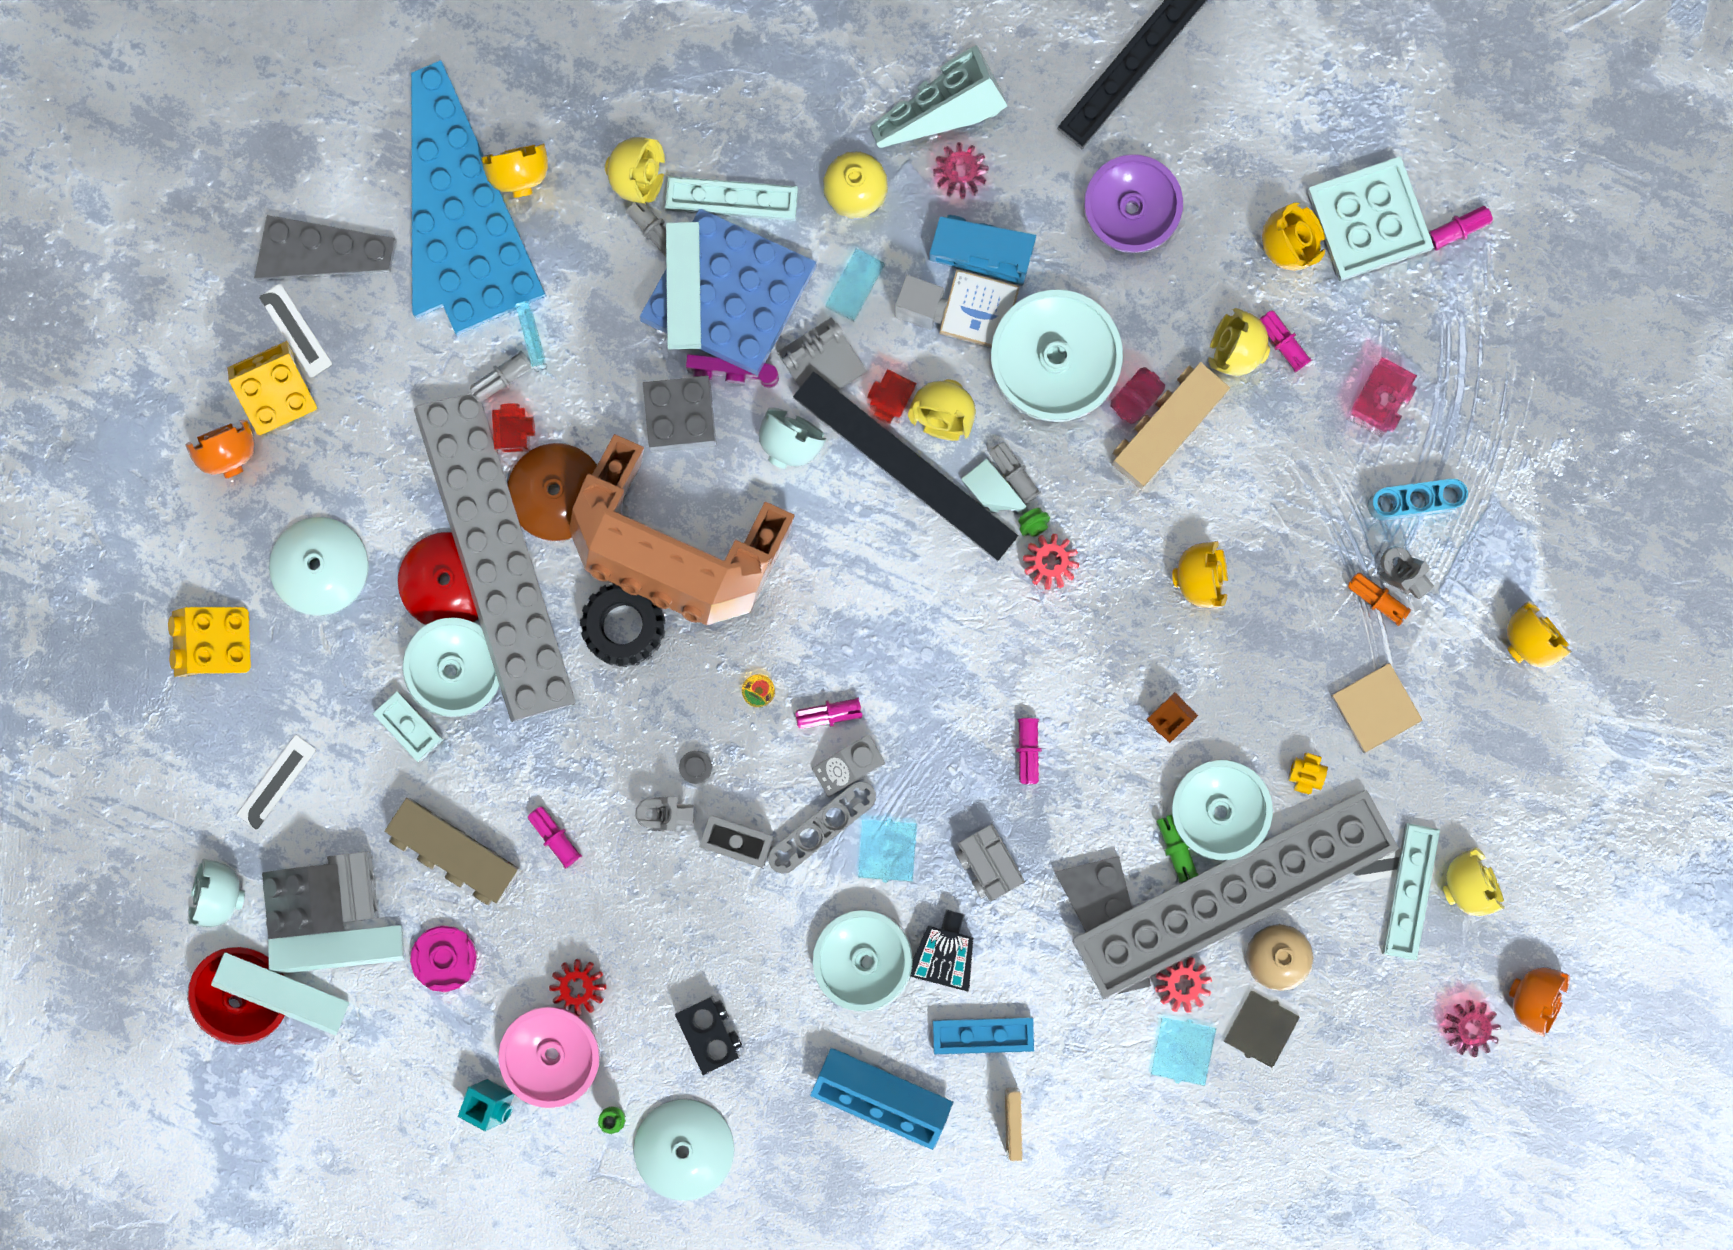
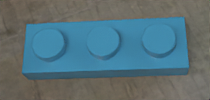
M1033 1017L933 1020L934 1055L1034 1052Z

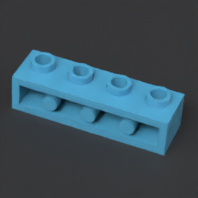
M830 1048L810 1094L813 1098L931 1150L934 1149L944 1129L954 1103L939 1094L921 1088L833 1048Z

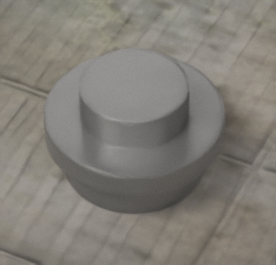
M690 751L681 758L679 771L687 782L699 784L706 781L711 775L712 762L705 753Z

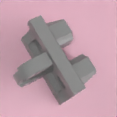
M1397 546L1390 547L1383 553L1380 563L1384 572L1379 577L1384 583L1399 588L1404 594L1412 593L1418 599H1421L1434 587L1425 575L1431 570L1425 561L1412 557L1407 550ZM1395 557H1398V563L1394 567L1392 561Z
M655 797L654 799L642 800L636 807L635 816L641 826L652 828V831H676V825H693L694 805L677 804L678 797ZM650 808H656L657 819L648 818L646 811Z

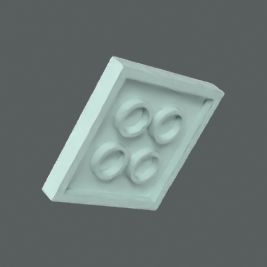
M1401 156L1311 186L1307 189L1315 215L1323 228L1324 240L1339 281L1431 251L1434 248Z

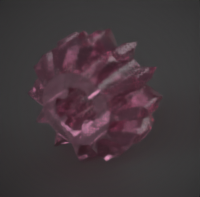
M959 142L956 144V152H953L950 147L946 146L944 148L946 157H936L935 163L940 167L933 169V176L941 178L937 182L939 189L949 185L947 189L948 197H952L955 190H958L960 199H965L966 189L975 196L978 194L976 184L985 186L987 180L982 175L988 173L989 166L981 164L985 159L983 153L973 156L975 151L974 145H970L967 152L962 151L963 145ZM958 165H963L965 176L960 177L956 171Z
M1146 367L1140 368L1113 397L1110 407L1116 411V414L1122 420L1125 419L1129 424L1135 423L1164 392L1165 384L1155 372H1151Z
M1466 1000L1465 1010L1460 1004L1453 1005L1457 1016L1445 1015L1446 1020L1453 1022L1452 1027L1445 1026L1442 1028L1443 1033H1453V1036L1446 1042L1448 1046L1458 1044L1457 1053L1463 1055L1468 1049L1471 1057L1478 1056V1046L1484 1053H1489L1490 1047L1486 1042L1490 1041L1497 1044L1499 1041L1491 1033L1492 1031L1501 1030V1025L1490 1023L1496 1018L1497 1013L1490 1011L1485 1014L1487 1004L1484 1002H1480L1476 1009L1473 1000ZM1467 1023H1474V1026L1478 1028V1032L1476 1035L1470 1033L1469 1038V1030L1465 1026Z

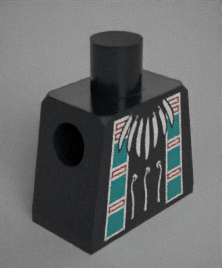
M946 910L941 929L927 926L913 957L910 977L969 992L973 937L960 934L965 914Z

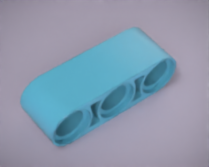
M1458 479L1386 487L1370 497L1368 510L1373 518L1381 521L1446 513L1456 510L1466 502L1468 490L1466 485ZM1448 487L1456 491L1458 495L1456 503H1449L1444 499V488ZM1412 492H1419L1424 496L1425 505L1423 508H1417L1411 503L1410 495ZM1380 496H1386L1392 501L1393 508L1391 512L1380 510L1377 504Z

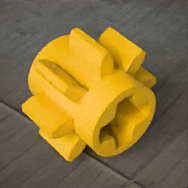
M1304 753L1303 759L1294 758L1288 781L1296 783L1295 791L1309 795L1312 793L1313 788L1322 789L1328 766L1320 764L1321 756Z

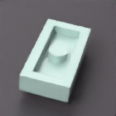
M398 691L373 713L417 762H421L443 741L441 736Z

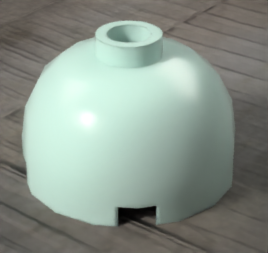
M772 407L768 408L759 430V442L762 449L770 455L768 461L783 469L787 465L798 467L810 463L819 454L826 441V438H823L824 433L807 420L799 416L796 419L785 417L788 411Z
M202 859V863L198 866L191 891L193 905H196V907H189L188 909L189 925L200 927L219 926L232 917L235 909L241 910L245 890H239V879L235 871L226 864Z

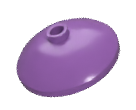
M1124 155L1105 163L1091 178L1084 200L1085 215L1094 234L1106 245L1122 252H1145L1160 246L1174 233L1183 212V195L1176 177L1164 164L1144 155ZM1134 204L1137 206L1138 211L1131 214L1127 212L1126 206Z

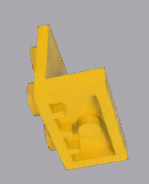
M288 341L227 367L229 383L257 435L269 432L317 409L316 403L294 363L293 351Z

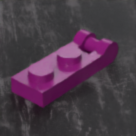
M687 354L686 369L688 373H693V377L709 376V379L712 380V376L726 377V382L734 384H745V379L760 381L761 385L765 388H773L779 381L778 371L771 364L765 363L759 375L756 376L720 358Z

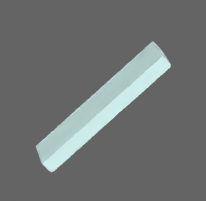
M668 176L665 209L666 211L697 213L699 209H703L714 215L795 221L798 187Z
M699 222L666 223L668 349H701Z
M1405 823L1382 954L1417 961L1440 829Z
M401 925L268 939L269 970L282 974L404 960L403 928Z
M224 953L211 983L213 987L333 1035L338 1033L350 1003L228 953Z

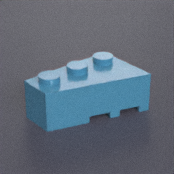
M948 215L947 218H939L929 254V261L1023 286L1037 235L998 228L985 223L966 222V219L962 217Z

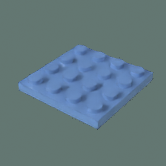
M699 209L692 222H699L701 350L758 376L813 275L817 262L703 209ZM667 268L640 315V322L666 334Z

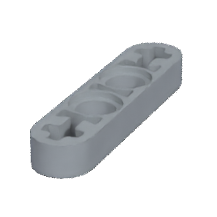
M866 782L852 784L773 847L768 856L771 868L781 874L789 873L871 809L876 800L874 788ZM859 788L861 791L868 789L870 792L867 796L869 803L865 806L861 802L856 804L852 809L857 811V814L851 817L848 809L839 801L846 797L849 803L855 798V793L853 792L855 789ZM832 808H839L845 814L844 823L839 827H832L826 822V813ZM808 828L816 830L819 835L817 845L812 848L804 847L800 842L801 832ZM794 838L797 847L805 852V855L799 859L796 852L789 859L791 863L789 867L786 868L784 865L776 866L775 861L778 857L775 853L779 850L783 853L788 852L793 848L788 842Z

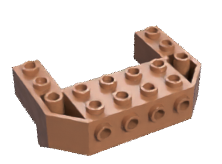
M614 434L593 474L588 473L572 509L569 531L585 571L590 572L597 580L609 581L620 586L628 594L641 595L651 600L659 608L672 609L682 614L688 621L694 623L700 622L710 625L751 612L790 534L795 515L764 502L745 542L742 543L735 540L725 561L621 515L623 499L641 466L644 447Z

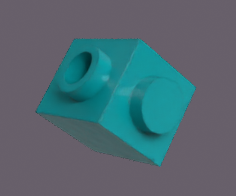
M488 1079L468 1087L457 1117L486 1132L508 1121L513 1111L511 1103L515 1094Z

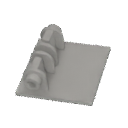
M832 317L777 352L799 387L803 385L813 371L836 390H840L867 372L844 337L841 327L838 323H835Z

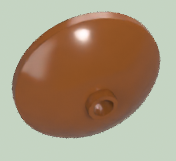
M563 443L541 445L521 457L514 466L508 480V489L520 526L531 535L543 540L566 541L572 539L569 531L572 509L588 473L592 475L596 469V462L581 449ZM551 484H558L560 486V491L556 495H551L548 492Z

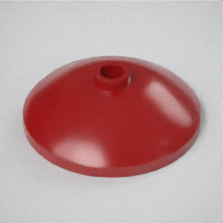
M452 532L432 534L417 542L405 555L398 574L399 594L407 611L424 625L444 618H461L474 623L479 620ZM443 573H448L450 576V581L446 585L439 583V577Z
M230 947L218 950L203 959L191 976L187 991L191 1015L206 1034L218 1041L235 1045L258 1042L273 1033L281 1024L285 1015L213 987L211 983L224 953L268 970L269 957L259 951L244 947ZM229 1000H237L240 1006L232 1007L229 1004Z

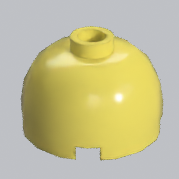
M631 137L619 143L605 163V172L608 175L609 183L614 192L622 199L644 204H646L645 202H653L660 192L664 179V174H658L659 162L665 163L663 148L658 140L642 137Z
M860 151L847 152L836 157L828 166L823 179L824 196L829 205L839 215L850 219L869 216L870 213L882 206L888 192L887 175L882 165L872 155Z
M1234 308L1232 310L1235 314L1233 316L1226 314L1215 330L1210 348H1216L1214 358L1208 356V362L1212 369L1228 375L1242 376L1252 372L1267 360L1270 346H1268V333L1262 321L1251 313Z
M951 379L934 381L924 385L917 391L911 403L908 418L913 425H916L917 421L924 425L923 432L943 440L958 441L960 435H965V439L970 435L976 414L975 403L959 382Z
M1477 847L1462 853L1450 863L1446 873L1448 885L1443 887V891L1450 905L1456 903L1462 912L1471 916H1485L1503 910L1505 906L1501 904L1504 898L1497 878L1491 867L1487 868L1481 863V860L1486 859V857Z

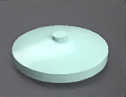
M1068 290L1040 291L1017 302L1001 319L991 346L992 372L1004 397L1024 414L1051 422L1074 420L1098 408L1113 391L1120 376L1123 362L1121 337L1110 315L1092 299Z

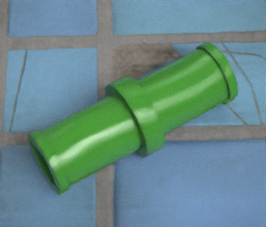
M1169 815L1166 818L1171 830L1165 818L1157 820L1156 823L1159 826L1167 848L1164 852L1166 856L1171 858L1179 879L1178 882L1183 883L1199 874L1188 850L1189 847L1178 835L1173 817Z
M607 1107L600 1113L598 1125L602 1132L615 1134L624 1127L626 1115L619 1107ZM608 1116L616 1117V1124L608 1123Z

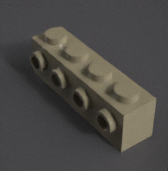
M405 798L384 831L391 836L389 839L391 844L406 852L408 847L419 854L417 857L419 862L432 870L436 865L445 870L447 873L444 877L460 888L465 883L475 890L472 895L488 906L492 901L496 904L502 902L521 872L520 868L411 798Z

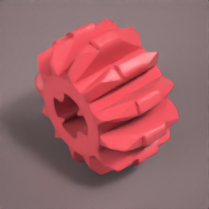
M1052 534L1050 544H1047L1046 538L1043 535L1039 536L1038 542L1041 548L1033 543H1030L1027 547L1036 556H1023L1024 562L1034 564L1024 570L1025 575L1037 573L1032 581V584L1035 586L1039 584L1041 578L1046 579L1044 584L1045 590H1050L1052 580H1055L1056 586L1059 589L1063 588L1064 582L1061 575L1069 581L1074 579L1073 573L1066 568L1078 569L1079 567L1078 562L1068 560L1077 555V550L1071 549L1067 552L1064 550L1070 542L1067 538L1063 540L1060 546L1057 545V534ZM1049 554L1056 556L1055 561L1058 559L1060 561V565H1055L1053 570L1046 568L1047 563L1044 565L1042 563V559H1047Z
M1193 957L1188 958L1185 967L1182 960L1175 964V969L1172 966L1166 968L1169 972L1167 976L1163 973H1156L1155 977L1164 980L1165 985L1155 986V991H1167V994L1161 998L1160 1002L1167 1004L1174 998L1171 1005V1010L1174 1012L1179 1010L1182 1001L1185 1012L1190 1013L1192 1010L1191 1000L1198 1007H1202L1204 1003L1198 997L1199 993L1205 996H1210L1211 991L1201 988V984L1212 982L1211 977H1199L1205 971L1206 966L1201 964L1192 970L1195 964V958ZM1181 975H1185V979L1191 980V986L1186 987V993L1181 994V989L1175 988V983L1180 982Z

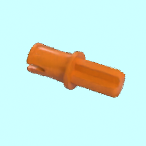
M1358 572L1348 584L1350 590L1371 604L1370 609L1374 610L1376 608L1395 622L1397 626L1402 624V619H1406L1411 611L1409 607L1407 608L1388 593L1389 589H1382L1362 573Z

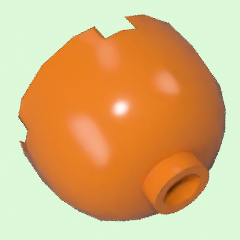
M240 420L242 427L233 428L231 423L197 437L199 444L194 447L190 441L186 443L185 446L194 464L201 471L210 475L223 473L225 479L242 473L244 471L242 465L251 459L255 445L253 433L247 420Z
M1542 967L1527 972L1522 980L1516 978L1511 986L1509 997L1514 998L1512 1009L1517 1021L1531 1032L1544 1037L1545 1032L1548 1033L1560 1012L1563 1004L1561 1002L1562 993H1560V990L1567 993L1570 975L1556 969Z

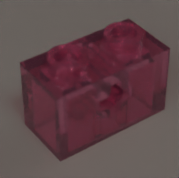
M1381 357L1374 366L1347 420L1380 438L1387 431L1393 433L1402 415L1397 413L1403 402L1408 404L1417 389L1413 385L1417 375ZM1384 392L1389 394L1387 398L1389 402L1385 406L1380 404V396Z

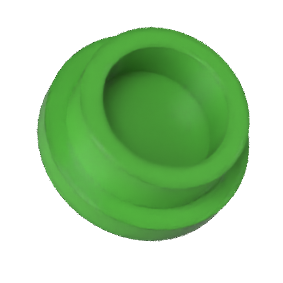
M1034 508L1026 512L1018 520L1021 526L1019 529L1023 536L1030 535L1031 537L1042 534L1048 528L1047 523L1050 521V516L1047 512H1043L1041 508Z

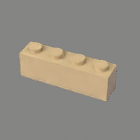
M1201 362L1195 369L1189 365L1177 379L1181 385L1174 393L1167 390L1155 404L1160 409L1152 418L1146 414L1134 428L1138 434L1131 442L1124 439L1112 453L1116 456L1112 466L1140 490L1147 485L1230 389L1225 382Z

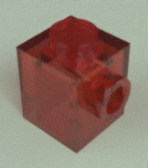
M887 369L881 383L875 380L867 396L868 399L872 400L870 409L875 411L873 416L887 424H891L892 420L900 423L917 389V383Z
M517 403L501 404L499 410H492L494 450L498 454L529 452L531 450L530 436H535L534 416L529 417L528 411L525 408H520V404Z

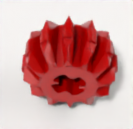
M575 959L574 971L567 962H564L561 966L566 975L564 976L559 972L552 974L554 979L561 982L560 985L554 984L549 986L550 991H560L561 995L552 1000L553 1003L557 1004L565 1000L566 1003L562 1009L568 1011L573 1004L574 1013L578 1016L582 1015V1004H584L586 1010L592 1013L595 1009L590 999L597 1003L604 1001L602 996L595 993L596 990L602 991L607 989L606 984H596L595 980L604 975L603 972L599 971L591 975L590 972L594 968L593 962H588L584 971L582 970L581 959ZM579 979H582L584 981L582 987L586 989L584 995L579 993L575 996L572 994L574 988L570 986L571 981L577 982Z

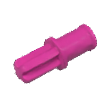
M1482 206L1461 217L1455 215L1452 217L1451 222L1428 231L1434 246L1433 249L1437 251L1439 248L1460 238L1466 240L1468 234L1491 224L1493 217L1490 210L1486 206Z
M1269 311L1260 318L1266 327L1268 336L1276 345L1274 347L1275 351L1279 349L1295 373L1312 361L1294 338L1296 336L1295 332L1293 334L1290 333L1275 311Z
M859 697L835 703H829L828 700L825 701L826 704L798 709L795 712L797 726L800 729L830 724V727L834 726L833 723L862 718Z
M1038 718L1018 719L1019 748H1016V752L1019 753V782L1021 784H1037L1039 781L1038 752H1042V748H1038Z
M540 806L528 815V820L544 839L545 843L543 845L550 847L565 869L582 857L564 834L566 830L559 828L544 807Z

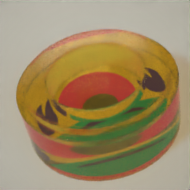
M761 674L752 675L743 683L742 696L750 706L762 708L769 705L774 699L775 687L768 677Z

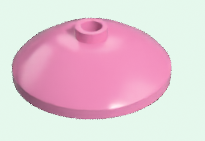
M540 1007L522 1014L506 1030L499 1048V1067L505 1083L518 1098L537 1107L555 1108L574 1102L589 1089L599 1068V1046L593 1031L578 1015L559 1007ZM547 1049H556L558 1057L555 1059L549 1058L547 1056Z

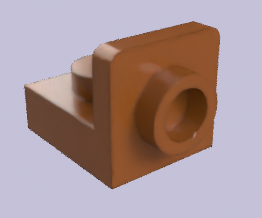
M1174 692L1146 720L1154 727L1158 734L1171 743L1198 715Z

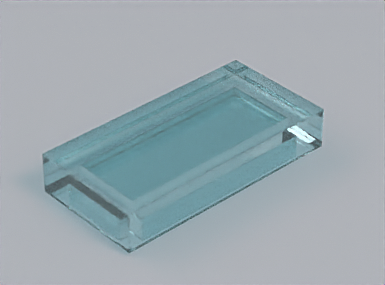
M856 248L825 307L855 322L885 263Z
M527 301L517 303L515 305L532 368L535 372L546 370L547 363L532 307Z

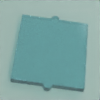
M888 818L887 821L862 820L858 878L882 879L884 883H887L889 880L913 882L917 824L893 822L891 818Z
M1162 1017L1151 1075L1174 1079L1177 1084L1184 1081L1205 1086L1216 1028L1194 1024L1191 1019H1187L1185 1022Z

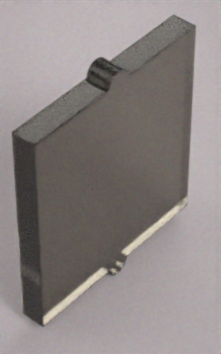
M1251 990L1224 1042L1244 1052L1246 1058L1253 1057L1273 1068L1300 1017L1279 1006L1277 1000L1270 1001Z

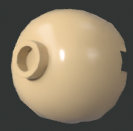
M1282 924L1267 926L1255 933L1248 943L1245 956L1248 969L1254 980L1265 988L1277 991L1294 989L1303 983L1311 972L1314 959L1311 944L1305 935L1294 927Z

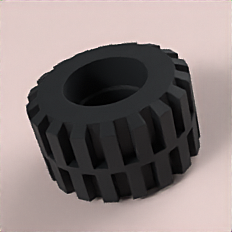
M614 583L608 587L606 585L599 588V592L593 593L588 598L590 601L582 609L583 617L580 618L581 635L588 649L596 657L612 666H636L645 659L649 660L655 650L658 651L660 648V642L665 635L664 624L666 623L662 608L657 607L651 600L641 595L628 594ZM618 606H630L637 610L642 618L643 624L640 634L635 640L627 644L612 642L604 632L606 616Z

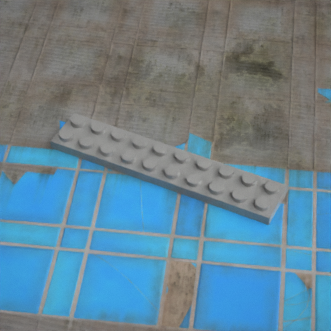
M470 393L416 406L414 413L510 721L515 722L572 706L576 702L482 403L477 401L474 395Z
M1365 790L1259 844L1247 855L1227 860L1074 938L1072 942L1102 999L1105 1000L1397 851L1399 847L1371 796Z

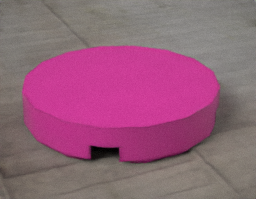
M441 925L428 929L418 938L411 950L410 963L414 976L422 985L432 991L449 992L461 988L471 979L477 968L478 954L474 942L467 933L456 927Z

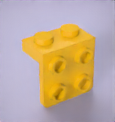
M184 607L172 611V616H170L168 621V631L170 636H173V649L170 651L169 663L170 667L174 669V677H188L196 674L246 673L250 670L249 612L246 608Z

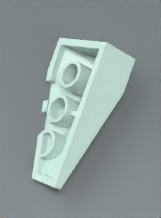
M977 45L949 60L940 68L943 73L932 83L929 84L924 81L917 87L919 92L909 102H899L871 126L879 148L979 123L988 117L997 115L1008 106L1001 88Z

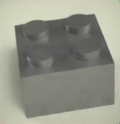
M709 376L643 382L648 444L651 453L717 446Z
M338 864L262 872L268 939L344 931Z

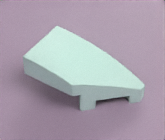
M987 459L961 479L983 507H988L990 512L1017 510L1018 513H1025L1028 511L1027 506Z

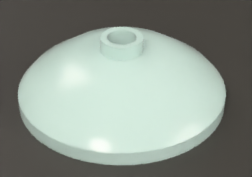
M314 517L293 524L281 534L271 552L269 571L275 591L287 605L308 615L323 616L339 612L356 600L366 584L369 562L362 540L351 528L331 518ZM314 558L320 560V566L316 570L310 568V561Z
M444 618L433 621L421 628L413 636L405 650L402 670L406 687L419 705L434 714L445 717H462L472 714L483 708L494 697L500 686L482 628L469 620ZM445 666H453L456 674L454 676L446 675L444 671Z
M1215 760L1197 766L1182 779L1173 798L1172 817L1178 835L1191 850L1213 860H1233L1247 855L1264 840L1271 826L1273 805L1267 786L1253 770L1234 761ZM1221 806L1226 809L1227 814L1224 818L1216 817L1214 813L1216 807Z
M852 911L834 919L820 934L813 953L814 974L823 993L835 1004L853 1011L877 1010L894 1001L906 987L912 970V951L905 933L893 920L873 911ZM866 956H870L873 961L869 968H864L862 964Z
M678 1099L660 1105L644 1119L636 1134L634 1158L641 1177L652 1190L673 1200H694L708 1195L724 1181L733 1163L734 1141L727 1122L714 1108L700 1101ZM679 1146H686L688 1148L689 1155L687 1157L681 1158L677 1155L676 1150Z

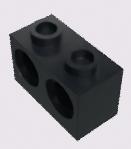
M713 996L674 1014L702 1075L741 1057L739 1050L743 1049L742 1043L736 1031L729 1032L724 1020L728 1019L729 1016L721 1000L715 1002ZM705 1009L712 1014L713 1022L710 1027L701 1028L695 1023L694 1018L698 1010ZM714 1040L723 1041L727 1046L726 1056L720 1059L712 1057L709 1053V1044Z

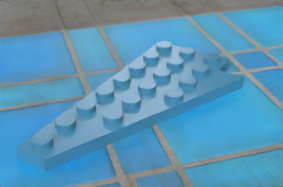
M442 60L412 72V313L417 319L444 307L453 330L458 336L546 297V294L500 191L495 189L487 180L481 160L484 154Z

